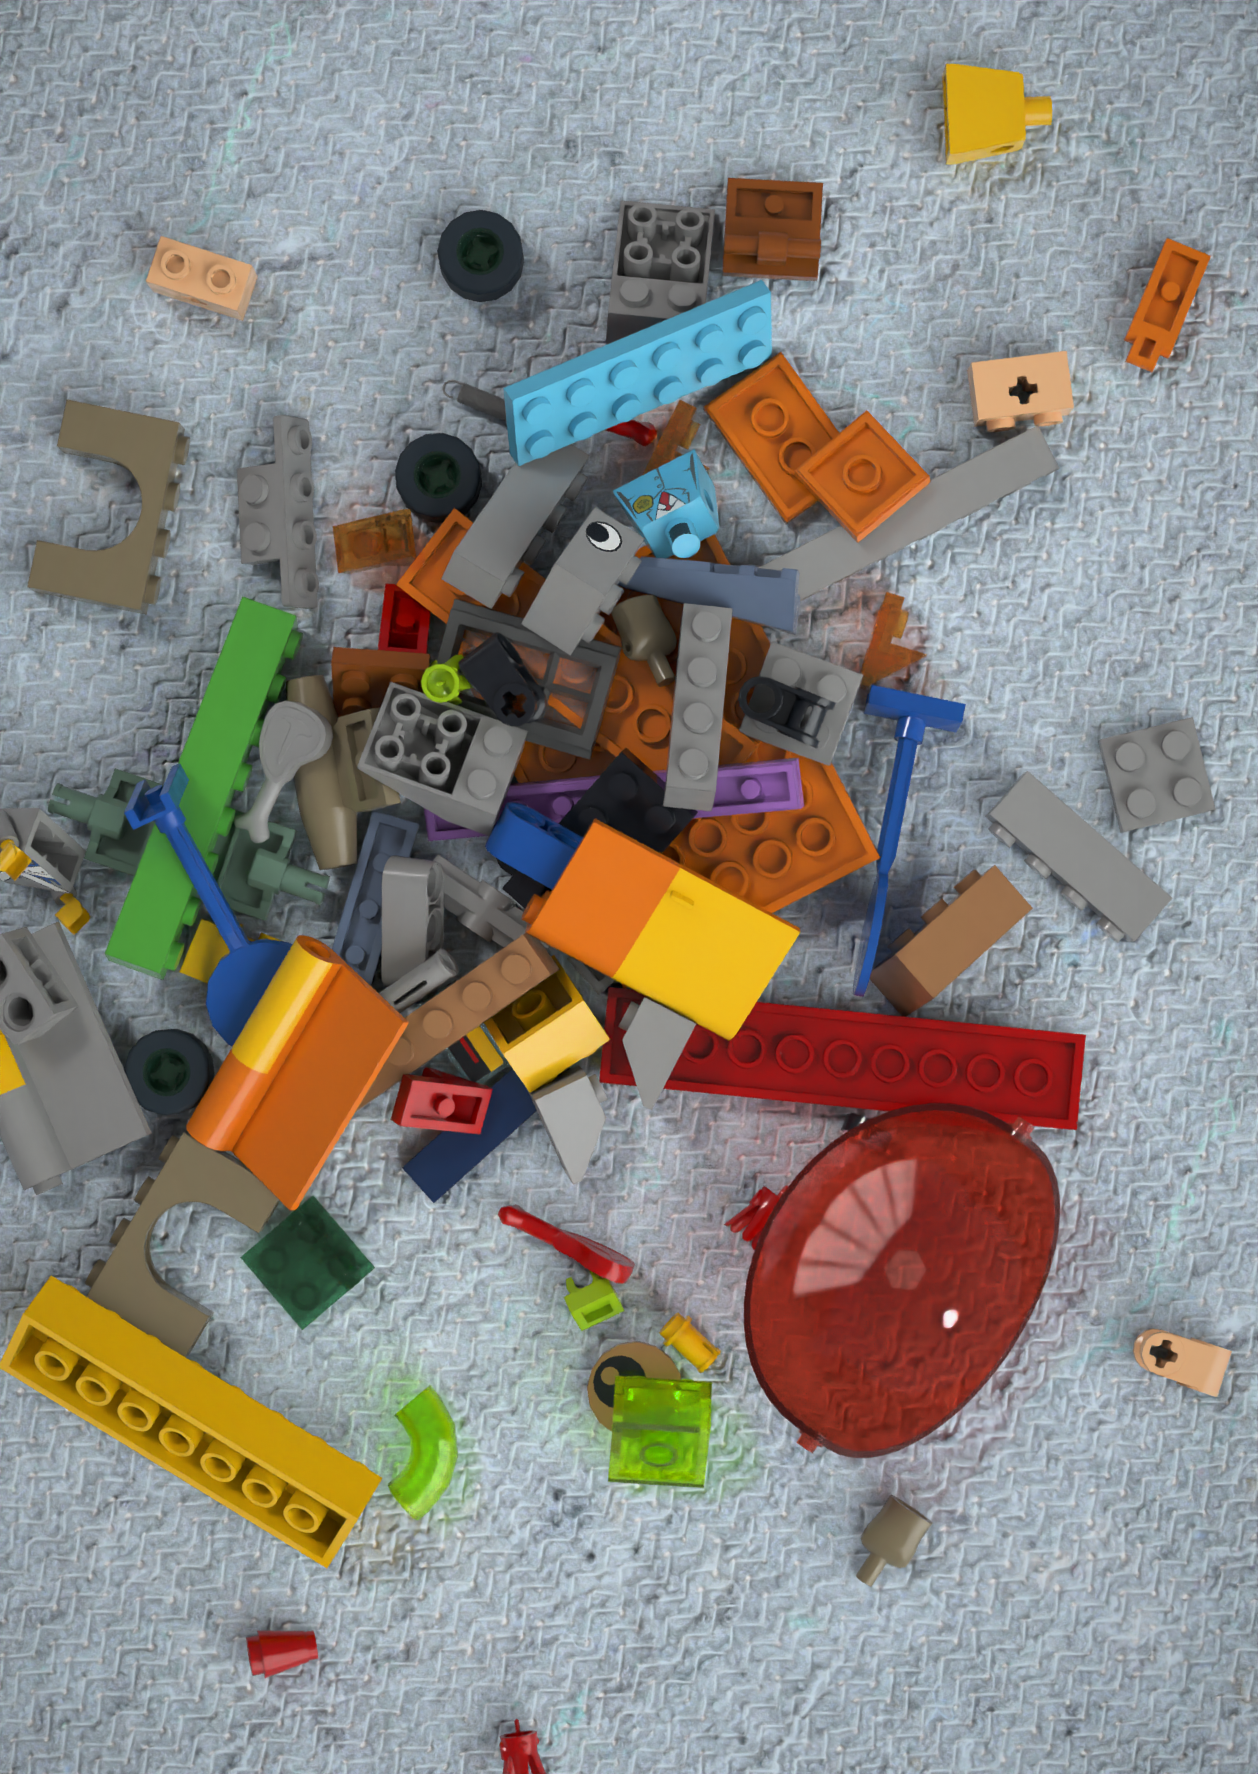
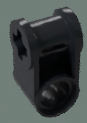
M494 633L458 662L459 668L467 681L481 694L503 724L521 726L538 720L544 714L547 699L543 688L540 687L523 664L514 646L501 633ZM524 694L527 698V701L523 704L524 710L516 712L513 708V705L517 702L516 696Z
M763 676L753 677L746 681L741 687L738 697L741 709L750 718L777 729V732L815 748H818L820 743L816 737L828 710H833L836 705L835 702L795 686L793 688ZM760 684L768 685L775 694L773 707L763 713L753 711L747 702L750 689ZM811 706L812 711L805 727L802 729L800 725L808 707Z

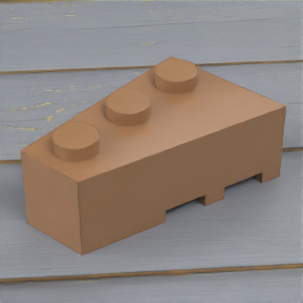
M995 865L981 875L976 869L967 874L953 887L959 894L948 904L941 898L921 916L925 924L915 933L908 928L887 946L892 953L872 969L870 980L901 1016H908L934 999L1033 909Z

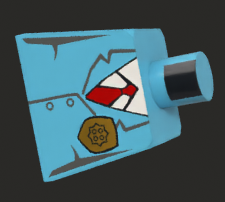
M695 449L613 490L633 528L640 536L645 538L643 541L656 558H668L672 555L679 558L692 557L700 549V541L716 534L719 530L715 486Z

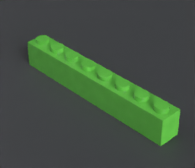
M243 596L178 762L189 779L179 804L186 818L184 824L212 875L219 854L214 853L213 849L218 836L226 837L232 826L236 810L230 808V804L235 791L244 792L248 784L253 765L248 764L247 760L252 747L259 748L261 729L265 720L263 718L269 702L278 703L286 683V677L280 675L286 658L295 659L303 638V633L297 631L298 621L296 615ZM154 824L105 951V956L108 961L164 980L167 969L175 971L180 962L184 944L178 942L184 925L192 926L194 924L202 899L195 897L197 890L166 834L160 833L156 824Z

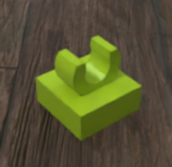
M590 1270L593 1281L581 1289L576 1286L572 1277L566 1279V1288L570 1294L564 1296V1300L581 1331L625 1311L611 1282Z

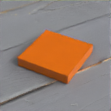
M867 410L794 470L795 477L857 543L930 483V476Z

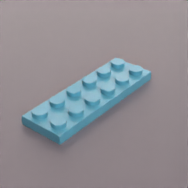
M760 280L504 387L510 455L518 466L543 458L551 452L577 441L588 439L598 432L622 422H628L638 415L664 404H670L678 398L704 387L715 385L723 379L744 370L755 368L763 362L772 358L771 291Z

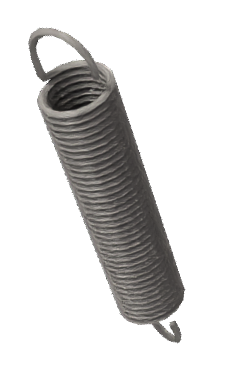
M448 380L444 383L442 390L445 396L453 398V396H449L445 392L446 384L449 382L462 385L457 397L458 403L460 402L462 405L464 404L477 411H482L497 419L499 418V420L506 421L504 399L469 384L467 385L465 382Z

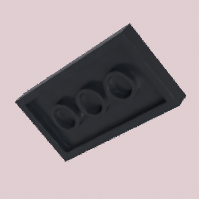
M625 748L558 824L584 837L596 818L662 854L697 815L698 811L664 807L665 782L630 750ZM518 870L502 888L524 909L534 894L542 897L547 890L552 891L550 888Z

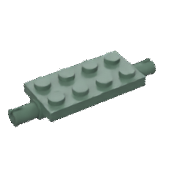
M115 768L104 795L99 794L97 797L57 783L52 795L69 800L70 804L66 805L50 799L48 812L87 824V829L91 831V836L84 859L135 876L155 822L153 820L133 830L124 812L136 784L145 780V778ZM146 779L150 788L158 785L164 786L163 784ZM236 810L235 816L242 815L244 812ZM233 821L226 837L218 836L213 852L219 854L213 877L231 910L267 921L275 895H279L280 891L309 900L316 905H321L325 893L308 888L307 884L311 883L327 889L330 876H324L290 864L291 859L288 857L297 834L296 830L268 821L269 839L261 843H255L250 839L249 832L245 829L237 828ZM197 892L195 897L200 898Z

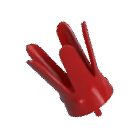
M785 1185L776 1195L766 1186H763L749 1201V1205L724 1225L731 1226L730 1231L734 1233L746 1227L742 1233L743 1240L748 1242L753 1239V1250L757 1251L761 1248L760 1253L763 1256L778 1224L782 1219H786L788 1213L793 1210L781 1199L789 1187Z
M515 1719L516 1732L500 1736L501 1742L499 1747L501 1759L504 1760L502 1774H529L528 1763L532 1774H546L538 1753L537 1745L539 1744V1738L537 1737V1731H520L519 1720Z

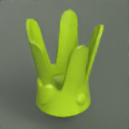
M455 655L444 664H438V661L434 660L430 667L425 669L421 686L424 694L430 700L459 705L462 703V700L458 697L459 691L473 688L465 676L458 673V662L464 658L462 655Z

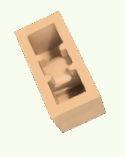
M160 236L146 282L155 293L243 321L258 275L250 264Z
M1067 351L972 362L967 370L974 427L986 425L987 432L1012 430L1016 428L1015 422L1033 419L1034 426L1038 427L1060 424L1063 422L1062 416L1069 415L1074 408ZM1017 384L1022 385L1023 391H1032L1025 404H1020L1018 396H1009Z

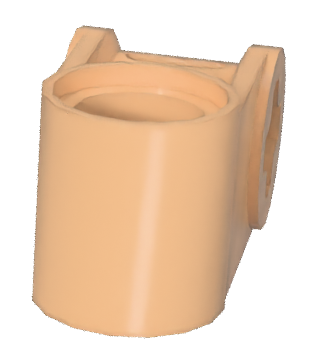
M1153 1328L1145 1330L1138 1335L1133 1346L1134 1358L1142 1368L1156 1375L1177 1381L1176 1383L1215 1397L1218 1396L1232 1353L1230 1350L1192 1337L1187 1339L1161 1329ZM1162 1344V1347L1168 1350V1355L1165 1359H1156V1357L1149 1354L1152 1345L1160 1346Z

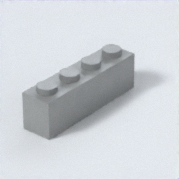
M570 444L551 452L543 458L532 460L521 466H518L515 462L454 550L441 579L490 609L493 608L502 593L510 597L525 573L519 569L523 561L532 565L546 542L544 538L540 537L545 529L551 533L555 531L567 510L562 503L566 498L574 502L585 485L588 477L581 472L589 455Z
M687 603L683 605L663 801L664 807L712 811L717 785L733 608Z
M1028 771L1018 778L985 816L993 823L988 830L998 840L1009 848L1014 842L1029 854L1024 860L1025 863L1044 879H1047L1050 874L1065 886L1060 893L1079 910L1082 911L1088 906L1101 918L1096 923L1097 926L1117 943L1122 938L1128 942L1136 941L1172 900L1168 893Z

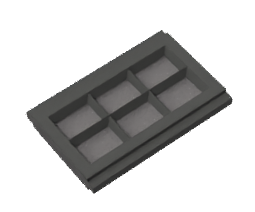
M454 599L437 658L438 664H444L455 655L465 657L494 633H501L517 650L523 664L540 687L543 688L547 699L545 712L538 720L515 727L528 731L525 741L591 759L622 647L595 639L590 644L581 640L570 656L523 626L521 623L524 618L460 599ZM459 668V670H458L459 675H463V673L461 672V670H460V668ZM474 688L459 691L458 697L462 700V703L457 706L499 720L481 694ZM521 694L516 696L517 702L513 705L516 712L523 711V704L527 701L526 696ZM549 696L557 698L583 719L581 729L548 704Z

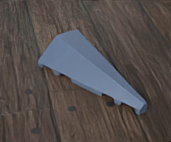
M641 557L642 562L629 583L625 585L619 581L617 585L625 589L647 595H655L658 598L680 604L687 603L733 608L732 618L796 635L800 596L798 594L800 573L797 569L783 568L780 571L761 569L752 565L734 566L703 561Z

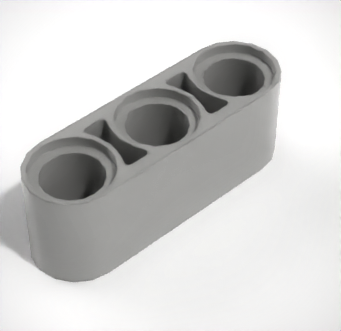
M393 855L385 864L382 875V982L386 988L436 954V951L443 949L444 871L442 864L437 861ZM437 987L427 995H434L439 987Z

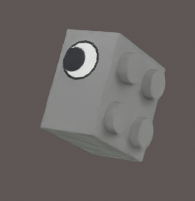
M594 507L555 562L521 624L570 656L581 640L590 644L605 621L603 617L599 616V613L603 611L610 615L624 593V590L617 586L619 581L627 585L640 566L642 560L636 557L635 554L645 538Z

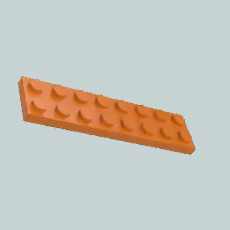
M455 508L396 584L445 624H447L454 599L487 607L441 579L454 550L474 523ZM523 561L519 569L525 573L510 597L502 593L492 609L525 618L546 578ZM602 624L593 639L622 647L620 636ZM466 629L463 634V638L476 648L490 637ZM512 643L532 676L543 680L550 654ZM621 649L596 742L615 757L627 748L652 771L667 770L675 681L669 685L659 687L647 661L630 660L623 653V649ZM560 657L553 683L590 694L597 668ZM550 692L548 704L581 729L588 703ZM723 717L718 765L745 763L759 745Z

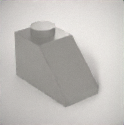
M644 997L640 1005L631 1001L618 1027L627 1031L622 1041L642 1104L652 1110L696 1023Z
M577 1065L560 1073L552 1082L540 1086L531 1093L528 1091L560 1163L573 1185L583 1180L606 1120L600 1103L607 1100L596 1074L588 1077L583 1069Z

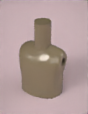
M642 595L627 599L616 605L611 611V615L619 631L625 656L630 660L647 661L659 687L669 685L675 681L676 678L666 656L675 650L677 639L670 622L661 609L655 595Z
M890 1495L881 1511L867 1525L861 1535V1542L870 1552V1555L856 1574V1577L866 1585L872 1586L886 1564L897 1568L906 1567L913 1558L921 1539L933 1524L932 1521L904 1501Z

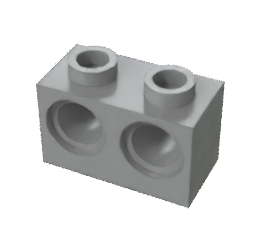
M27 927L0 934V1030L5 1036L10 1038L15 1046L39 1038L79 1007ZM2 962L6 967L7 975L2 970ZM28 1002L32 1006L33 1016L28 1010Z

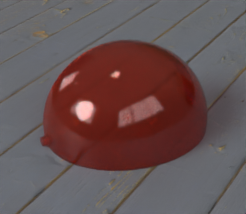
M950 1103L912 1105L888 1111L859 1124L831 1142L803 1168L782 1194L760 1234L751 1259L744 1296V1332L750 1363L758 1383L780 1414L800 1429L798 1432L801 1433V1436L796 1442L812 1454L818 1446L821 1448L824 1446L839 1455L851 1458H872L899 1451L931 1434L951 1419L982 1389L1010 1353L1029 1321L1043 1291L1055 1254L1060 1223V1194L1057 1178L1046 1154L1032 1141L1033 1138L1030 1134L1035 1127L1021 1117H1018L1013 1124L1010 1122L1006 1123L987 1112L969 1106Z

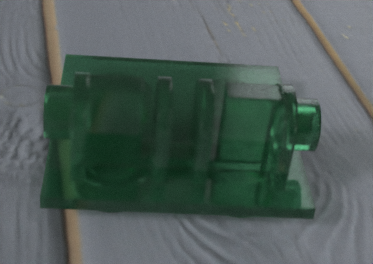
M314 1195L240 1257L301 1330L305 1329L375 1269V1266Z

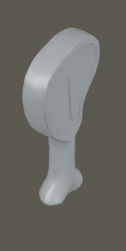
M287 700L276 703L268 711L259 740L260 761L266 779L252 808L242 815L235 816L233 820L237 828L245 829L249 832L250 839L255 843L264 842L270 837L268 818L283 785L293 779L295 773L302 765L320 759L331 746L333 739L332 726L317 710L302 703Z

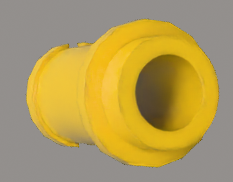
M677 1312L659 1332L664 1338L663 1344L666 1347L671 1344L697 1368L699 1373H702L715 1361L721 1350L715 1347L690 1323L692 1318L689 1315L684 1318Z

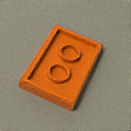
M780 352L705 405L703 410L785 524H788L818 502L795 477L794 470L838 435L839 432L782 352Z

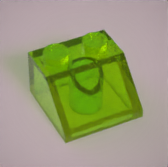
M615 1376L608 1482L704 1488L711 1429L712 1382L694 1381L691 1379L646 1378L643 1376Z

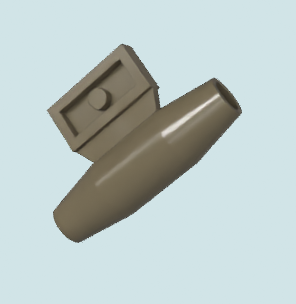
M324 675L307 676L286 681V701L299 702L317 710L328 720L333 732L332 743L327 753L320 759L302 765L293 777L300 817L319 870L357 864V812L371 811L401 803L398 792L357 769L380 708L367 709L338 717Z

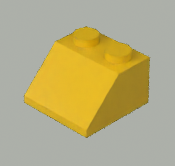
M555 955L551 957L560 970L484 1022L500 1051L530 1093L540 1086L552 1082L561 1072L582 1058L589 1057L600 1046L610 1040Z

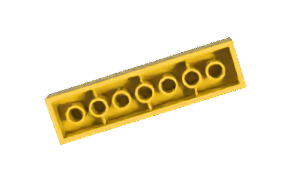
M52 1275L23 1313L0 1361V1369L325 1568H328L382 1480V1477L370 1471L361 1462L347 1457L328 1445L322 1438L314 1436L287 1420L281 1413L267 1408L246 1395L240 1388L230 1385L213 1375L196 1361L187 1359L164 1345L157 1337L146 1334L122 1319L116 1312L102 1307L81 1294L75 1287L61 1282Z

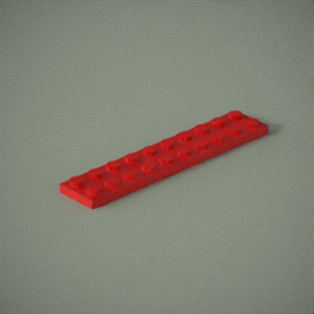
M608 987L604 1030L610 1040L603 1044L600 1083L637 1086L622 1041L627 1031L618 1027L631 1001L640 1005L644 997H646L632 989ZM756 1002L739 1031L731 1040H727L696 1023L663 1089L1077 1130L1086 1035Z

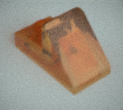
M679 400L642 475L682 456L683 454L678 452L680 447L689 450L701 424L694 421L697 412L696 407ZM704 465L709 475L710 468Z
M402 509L332 526L338 573L352 574L383 566H410L416 559L411 509Z
M889 592L884 594L860 674L864 676L859 689L866 690L871 685H875L924 660L927 654L891 643L892 637L902 638L908 620L909 611L901 609L905 597Z

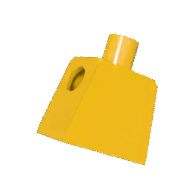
M960 64L945 65L942 74L946 165L1018 151L1022 149L1026 139L1025 126L1051 125V96L1024 97L1022 73Z

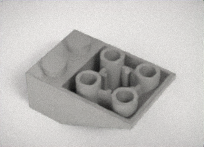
M620 201L607 317L606 345L706 303L715 209Z
M390 682L357 769L440 818L490 836L522 755L528 731L503 724L499 720L449 702H434L424 693Z

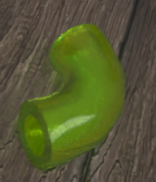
M431 1384L394 1415L409 1436L411 1452L407 1465L388 1483V1487L402 1508L418 1521L434 1507L449 1488L458 1459L455 1423L440 1395Z

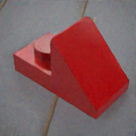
M385 583L378 650L428 654L431 612L396 584Z
M425 1067L422 1076L403 1074L390 1120L403 1127L480 1134L493 1089L477 1082Z

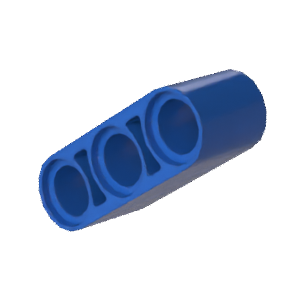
M507 802L485 847L491 855L552 890L583 837L524 804Z

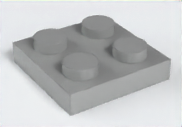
M771 642L759 676L771 678L793 688L795 686L835 702L836 705L833 710L827 711L816 737L820 741L818 748L777 732V729L756 721L746 714L739 730L746 736L830 766L864 675ZM756 685L749 702V707L758 713L767 712L775 703L774 691L768 685ZM811 706L808 707L800 725L802 729L805 727L812 711Z
M1193 717L1098 740L1120 833L1216 810Z

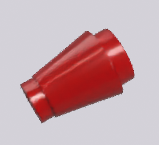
M257 1630L256 1636L246 1637L252 1676L264 1674V1678H268L307 1663L309 1660L318 1659L314 1630L305 1632Z

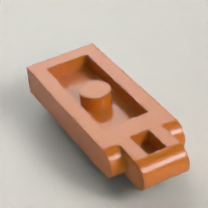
M1166 238L1124 338V341L1132 344L1125 362L1153 372L1159 356L1169 358L1210 260V255Z

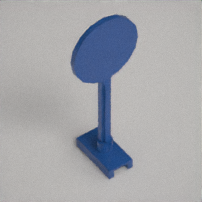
M871 685L870 693L867 694L863 714L896 720L897 725L894 739L898 743L877 846V852L880 856L876 860L877 875L868 903L856 961L852 993L855 996L864 997L873 968L886 904L888 872L896 858L917 745H921L923 742L925 727L957 733L963 722L966 704Z
M179 763L171 767L164 786L158 785L150 788L146 779L138 782L124 814L133 830L154 820L160 833L166 834L230 950L228 954L220 959L208 980L206 1007L214 1029L228 1045L233 1047L293 944L269 939L249 941L184 824L186 818L179 804L189 779Z

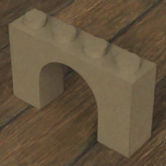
M66 400L57 447L66 454L114 463L129 470L140 487L142 497L141 514L137 525L126 539L104 550H84L37 540L28 588L37 593L147 615L148 605H156L160 592L161 577L155 576L158 557L166 558L170 544L171 531L164 529L168 511L175 512L179 501L180 484L174 483L178 464L185 465L190 447V437L184 436L185 429L179 422Z
M188 1131L183 1132L180 1138L172 1135L158 1159L165 1164L156 1180L148 1176L134 1199L136 1203L140 1204V1207L131 1221L123 1218L109 1241V1243L116 1246L107 1262L101 1259L97 1261L85 1281V1284L91 1287L86 1297L102 1307L116 1312L122 1319L146 1334L157 1337L164 1345L184 1357L191 1353L214 1312L171 1287L156 1271L150 1252L151 1236L156 1223L169 1208L176 1204L201 1202L219 1209L259 1233L265 1228L280 1202L240 1160L225 1151L213 1150L202 1145Z

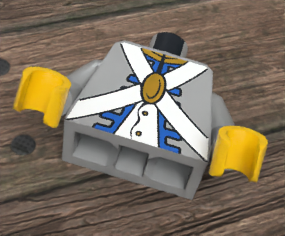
M40 808L0 809V880L9 884L49 890L57 905H64L55 916L75 935L90 920V914L76 899L77 891L73 886L86 850Z

